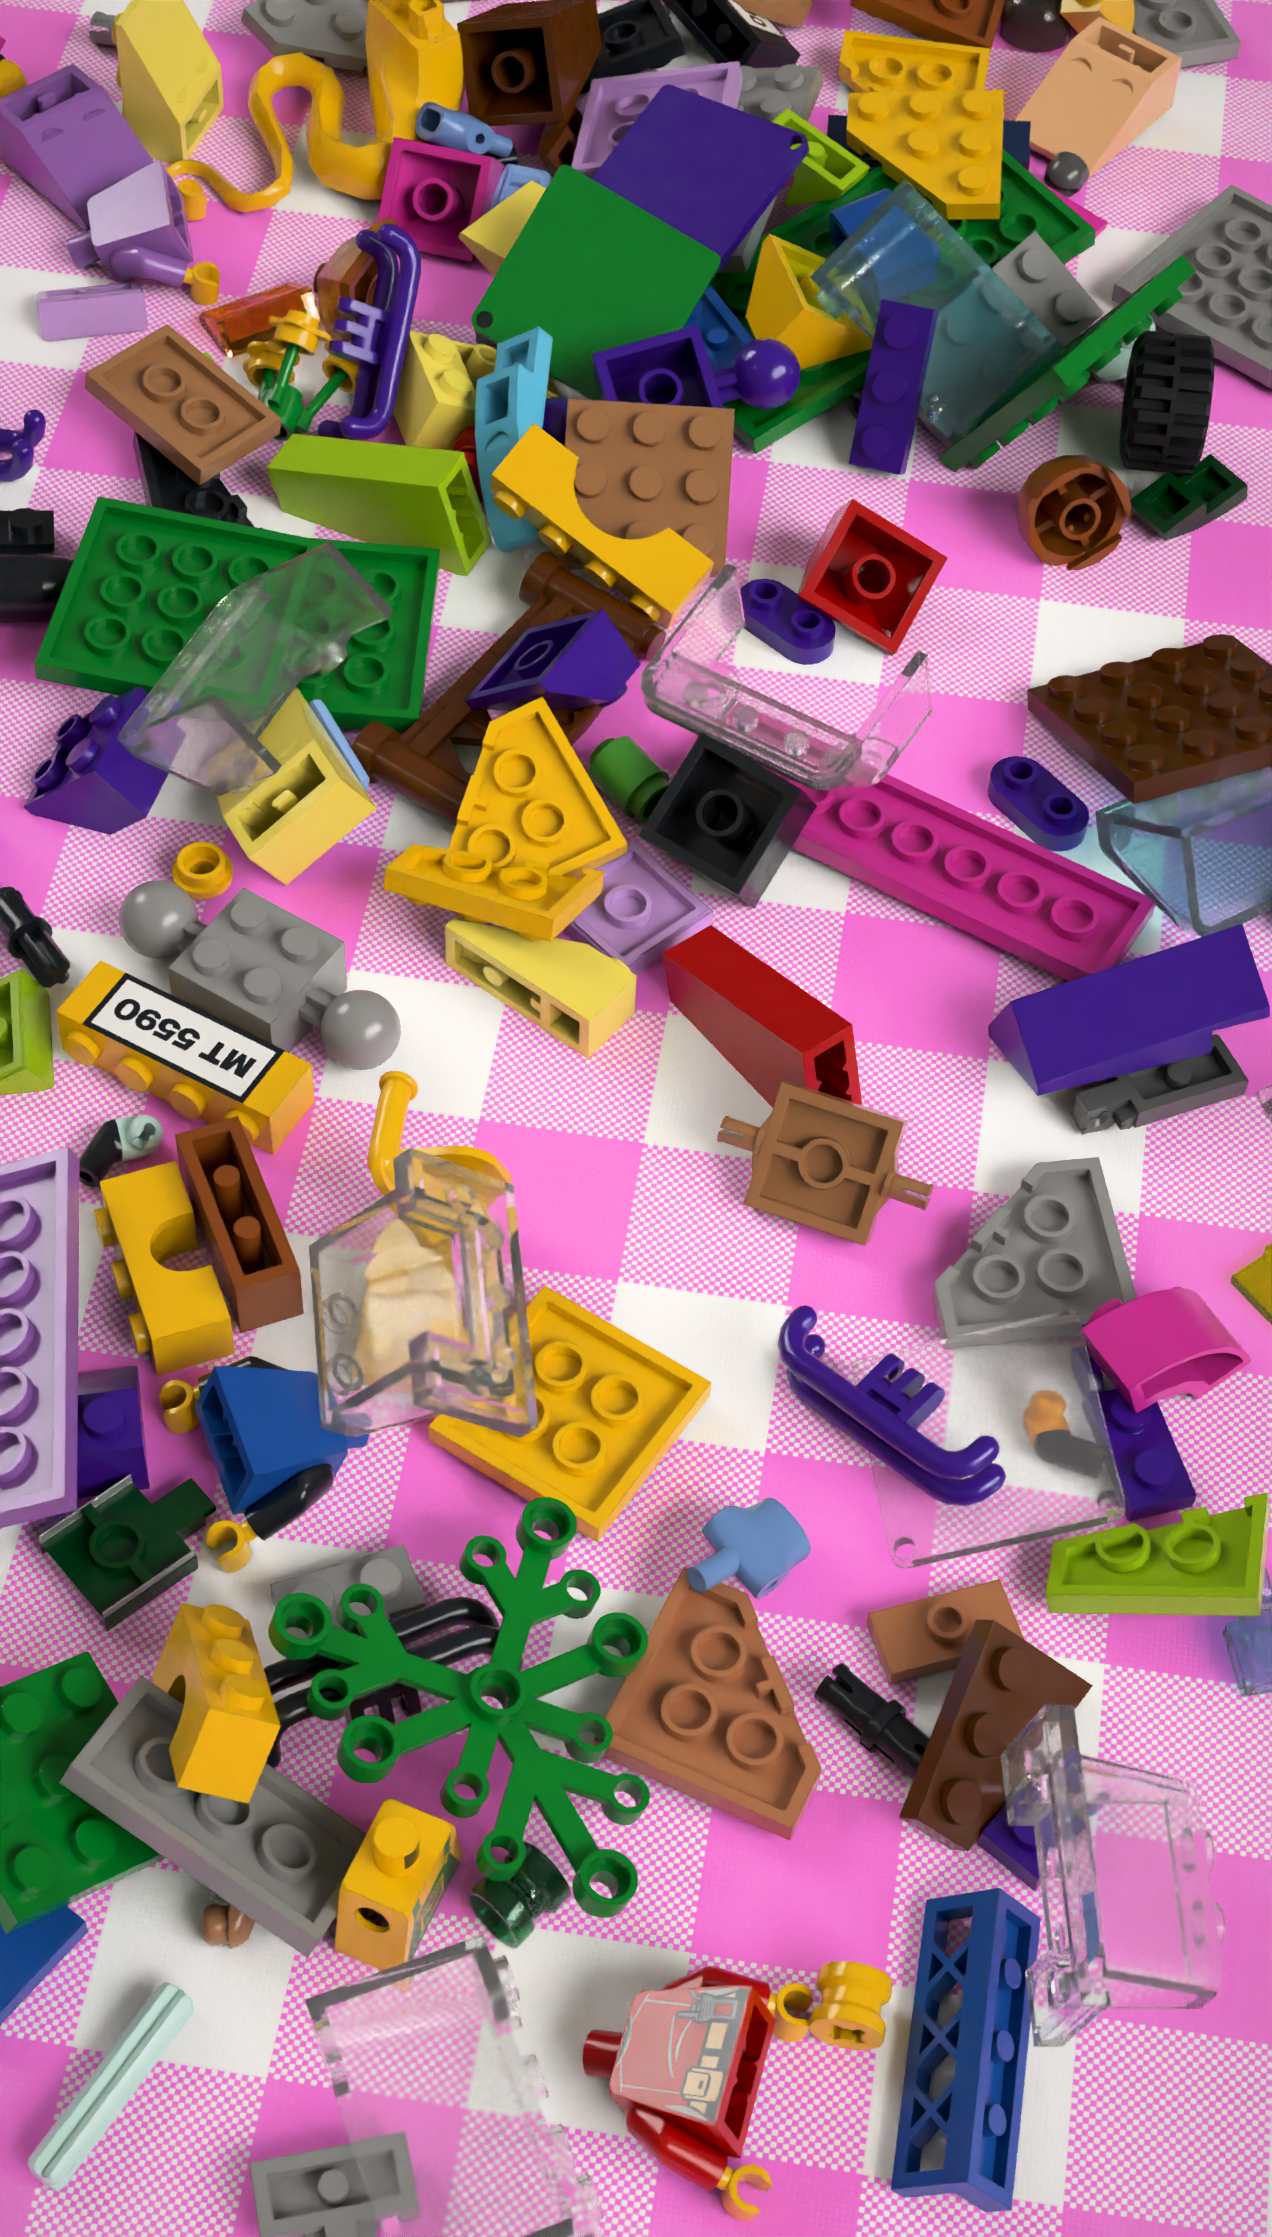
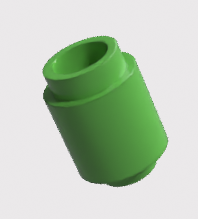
M629 736L604 740L595 748L590 756L589 762L591 766L588 776L592 783L627 817L636 816L641 822H647L670 784L669 774Z

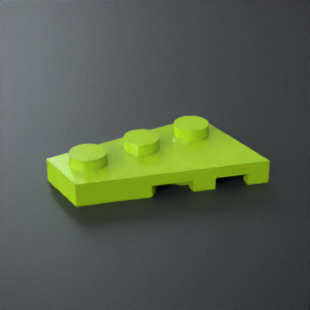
M1268 1492L1244 1497L1245 1507L1213 1515H1209L1206 1506L1181 1512L1182 1522L1145 1530L1143 1527L1133 1523L1053 1542L1045 1593L1049 1613L1261 1616L1270 1521Z

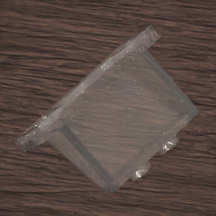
M410 1147L393 1159L395 1189L309 1246L321 1428L350 1437H359L443 1414L521 1438L538 1428L539 1425L514 1185Z
M1045 1704L1001 1754L1008 1825L1034 1826L1048 1951L1025 1971L1034 2047H1063L1107 2009H1201L1213 2000L1219 1991L1222 1978L1221 1945L1225 1937V1917L1221 1905L1218 1902H1214L1210 1876L1215 1860L1214 1841L1211 1833L1208 1830H1204L1200 1800L1193 1782L1182 1777L1080 1754L1074 1705Z

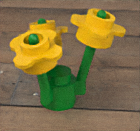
M288 310L287 316L284 318L270 316L268 323L277 327L273 337L274 342L253 341L249 343L247 353L250 357L243 361L242 368L247 373L248 380L254 386L260 388L258 399L281 418L280 434L273 438L277 440L287 441L294 434L295 430L299 433L307 434L315 415L338 388L347 393L355 392L360 365L331 354L322 363V370L328 382L305 409L302 404V393L289 385L295 379L293 367L299 365V354L314 356L319 341L325 342L324 349L328 353L330 341L334 340L331 339V335L318 330L320 321L309 315L307 311Z

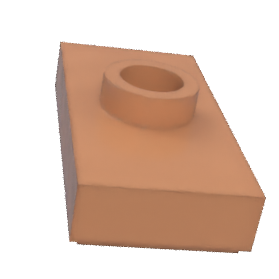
M1000 1579L868 1613L866 1623L889 1685L957 1668L976 1620H995L1024 1639Z

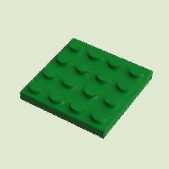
M1180 255L1081 333L938 459L953 472H956L968 462L975 469L980 467L1001 449L996 442L997 440L1003 448L1006 447L1029 427V423L1032 426L1035 425L1058 405L1059 400L1063 403L1088 382L1091 371L1096 374L1121 353L1120 349L1123 343L1128 345L1153 324L1154 318L1150 315L1152 310L1160 317L1185 295L1179 289V286L1196 271L1185 257Z
M98 496L34 662L35 677L39 680L119 696L140 686L159 704L256 723L266 718L269 708L273 705L320 561L321 540Z
M311 538L321 540V557L273 705L295 686L308 704L312 700L321 699L339 728L363 730L369 723L378 720L398 733H405L419 720L422 713L440 569V549ZM186 709V716L234 719Z

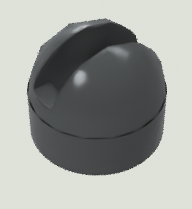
M1066 151L1060 152L1047 166L1044 183L1068 198L1079 192L1087 182L1089 170L1085 162L1078 155Z

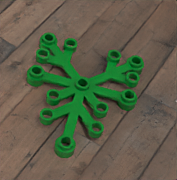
M551 1497L537 1498L527 1504L515 1531L517 1542L523 1551L516 1577L513 1576L507 1566L505 1548L497 1539L481 1535L472 1538L467 1543L459 1561L461 1573L468 1581L485 1586L503 1617L490 1662L475 1668L468 1674L407 1653L383 1612L384 1600L382 1595L370 1585L354 1584L344 1591L336 1610V1616L339 1624L346 1631L331 1626L332 1618L329 1609L320 1599L313 1595L294 1593L279 1601L269 1623L268 1635L271 1644L282 1656L292 1660H300L319 1654L351 1666L341 1671L326 1669L314 1677L306 1700L309 1710L316 1717L326 1721L338 1720L348 1712L354 1699L396 1682L449 1701L394 1725L386 1719L374 1715H364L352 1720L345 1728L336 1752L340 1768L350 1779L359 1783L381 1781L391 1773L399 1757L469 1728L458 1766L447 1776L440 1792V1800L445 1810L451 1815L458 1818H470L481 1810L489 1795L490 1787L486 1775L498 1738L512 1762V1768L494 1829L486 1835L477 1851L476 1863L480 1872L486 1878L496 1882L508 1881L517 1874L526 1856V1847L522 1839L534 1801L576 1873L572 1883V1891L576 1902L582 1910L595 1917L610 1918L620 1914L626 1908L638 1887V1874L635 1866L628 1857L616 1850L598 1848L565 1791L601 1803L604 1815L613 1823L630 1825L635 1823L646 1809L650 1800L649 1789L642 1779L633 1774L623 1773L616 1776L582 1764L599 1761L612 1742V1727L603 1716L592 1712L577 1714L537 1698L596 1673L612 1678L629 1675L637 1668L647 1650L648 1636L646 1630L637 1619L628 1614L620 1612L608 1613L599 1618L595 1623L585 1645L518 1672L532 1626L561 1614L573 1619L584 1618L592 1612L601 1594V1587L595 1576L581 1569L570 1570L562 1576L560 1582L543 1588L551 1560L561 1557L567 1551L577 1530L576 1517L569 1506ZM534 1531H543L547 1533L552 1540L544 1539L538 1536ZM482 1554L487 1556L492 1561L493 1566L486 1567L478 1564L472 1555ZM567 1588L580 1589L586 1595L587 1600L574 1599L568 1593ZM354 1602L362 1603L370 1609L371 1614L366 1616L358 1615L351 1610L349 1604ZM290 1627L299 1628L307 1634L308 1639L294 1637L285 1629ZM603 1646L615 1647L620 1651L622 1657L609 1653ZM322 1688L335 1689L340 1693L343 1700L339 1702L327 1701L321 1696L319 1690ZM490 1696L497 1699L503 1709L489 1706L481 1697ZM529 1729L564 1741L568 1754L576 1761L540 1749ZM578 1731L593 1733L597 1737L599 1745L586 1744L580 1739ZM365 1749L372 1752L377 1759V1763L361 1760L355 1755L354 1751ZM457 1784L469 1786L475 1792L476 1798L466 1800L459 1797L453 1786ZM614 1793H628L634 1799L636 1806H623L617 1801ZM501 1847L507 1850L512 1857V1862L504 1864L496 1861L490 1853V1848ZM600 1882L606 1885L611 1891L612 1898H606L596 1893L590 1886V1883Z

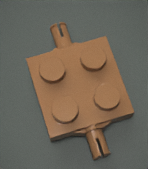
M787 1080L781 1082L772 1113L760 1128L726 1115L720 1125V1128H723V1130L719 1131L717 1135L718 1142H724L752 1152L753 1175L743 1205L864 1246L870 1242L879 1211L889 1198L925 1211L931 1199L928 1197L932 1195L934 1188L933 1184H927L897 1174L899 1170L898 1151L908 1120Z

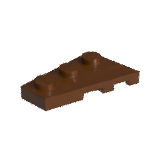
M976 1620L899 1818L949 1849L969 1851L980 1837L981 1832L993 1820L1093 1685L997 1621Z

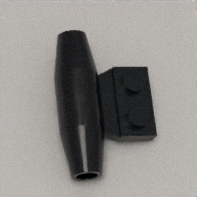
M31 508L0 510V623L51 621L74 558L55 555L54 510H34Z

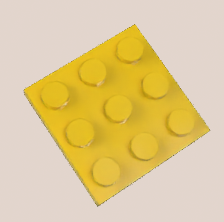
M544 1285L484 1358L480 1385L461 1386L428 1426L429 1441L529 1502L541 1497H551L564 1502L576 1517L577 1531L598 1543L708 1400L711 1392V1382Z

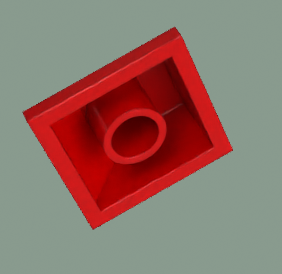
M851 499L834 512L808 560L796 598L893 656L896 654L948 557L856 500Z

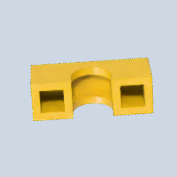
M176 1161L99 1181L103 1207L93 1210V1217L102 1247L114 1245L119 1260L110 1262V1269L120 1301L132 1298L136 1313L127 1315V1320L137 1354L150 1352L157 1376L235 1354L231 1318L212 1264L189 1271H174L162 1266L166 1260L177 1254L198 1249L194 1211Z
M181 1603L152 1675L153 1684L184 1705L178 1727L169 1747L177 1787L249 1804L281 1727L250 1622L237 1611L223 1605L210 1604L205 1608Z

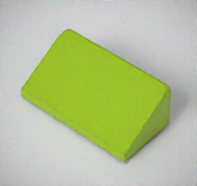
M22 969L0 979V1095L41 1092L51 1089L55 1085L49 993L45 987Z

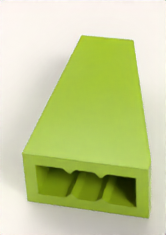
M292 434L266 467L270 482L274 487L284 513L367 543L439 548L440 569L456 575L468 576L492 542L468 464L462 451Z

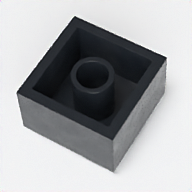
M701 732L638 836L658 852L755 908L817 805L802 789Z

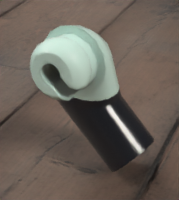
M143 1114L105 1122L78 1158L80 1160L79 1181L90 1187H98L100 1185L99 1181L105 1178L114 1163L142 1158L152 1154L158 1149L164 1136L163 1127L159 1120L151 1115Z

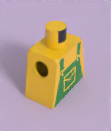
M386 1798L383 1801L339 1890L335 1951L403 1980L462 1859V1850L453 1825L397 1800ZM380 1913L386 1918L389 1926L375 1925L368 1921L367 1918L370 1915Z

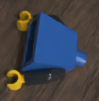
M256 1356L243 1358L227 1366H215L211 1373L199 1377L198 1385L193 1388L186 1381L179 1379L170 1380L162 1386L159 1393V1399L166 1410L162 1418L170 1432L176 1434L186 1433L194 1429L200 1422L232 1514L244 1513L246 1520L240 1524L231 1520H221L215 1522L208 1529L206 1543L210 1550H215L229 1540L237 1541L236 1546L231 1551L221 1555L217 1561L223 1572L233 1573L241 1570L247 1565L251 1557L249 1542L257 1537L263 1541L267 1540L302 1516L326 1495L333 1486L334 1478L348 1454V1449L365 1447L369 1439L370 1428L365 1411L361 1407L334 1410L322 1377L310 1371L288 1370Z

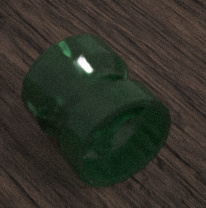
M526 1841L524 1842L526 1847L525 1859L512 1879L496 1882L484 1876L467 1891L466 1895L470 1907L486 1929L500 1942L512 1949L518 1948L533 1934L534 1922L543 1913H555L571 1897L570 1887L555 1864L542 1851ZM509 1853L504 1857V1864L512 1862V1857Z

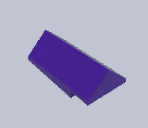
M1239 924L1012 1000L988 1025V1033L991 1040L1037 1096L1212 1053V1031L1270 1017V1005L1243 924Z

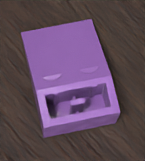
M74 64L0 99V158L85 231L90 230L87 209L89 199L119 182L125 175L133 174L154 162L104 88Z

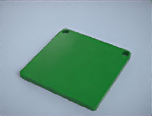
M561 165L473 312L471 318L472 326L478 334L497 345L540 327L553 337L549 376L590 400H600L594 380L592 354L683 329L721 265V258L716 252L571 166ZM482 314H488L492 317L493 322L488 328H480L476 323L477 318Z

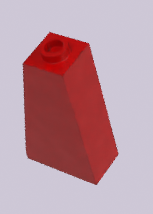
M712 925L662 953L670 1001L772 1108L774 1107L780 1084L785 1080L862 1105L852 1023Z

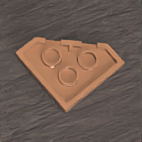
M683 1567L648 1634V1647L637 1668L626 1676L605 1717L612 1727L613 1739L603 1757L791 1841L819 1782L821 1765L811 1742L807 1743L794 1713L795 1704L774 1655L770 1656L757 1625L758 1617L749 1595L724 1583H719L704 1593H698L688 1582L687 1570L689 1568ZM596 1736L593 1740V1745H599Z

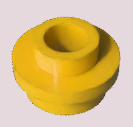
M209 842L189 844L180 851L172 866L173 883L183 888L194 899L216 897L225 892L232 883V863L222 849L215 844Z

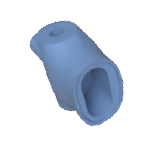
M429 101L424 103L416 119V134L433 145L475 154L488 152L503 159L507 158L511 153L513 142L510 138L493 132L490 126L472 115L446 108L436 102Z
M765 1498L757 1504L746 1508L734 1505L728 1506L715 1514L701 1531L716 1553L690 1567L687 1570V1579L696 1592L704 1593L732 1575H735L756 1599H760L778 1587L787 1577L789 1571L811 1553L810 1541L795 1517L783 1504L774 1498Z

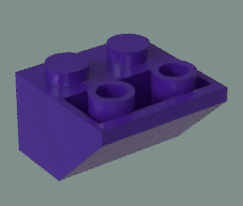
M140 686L117 698L114 695H109L93 711L82 717L78 714H73L58 728L54 735V741L58 744L52 755L43 761L32 775L31 783L35 786L23 808L35 816L109 835L114 834L147 817L190 731Z

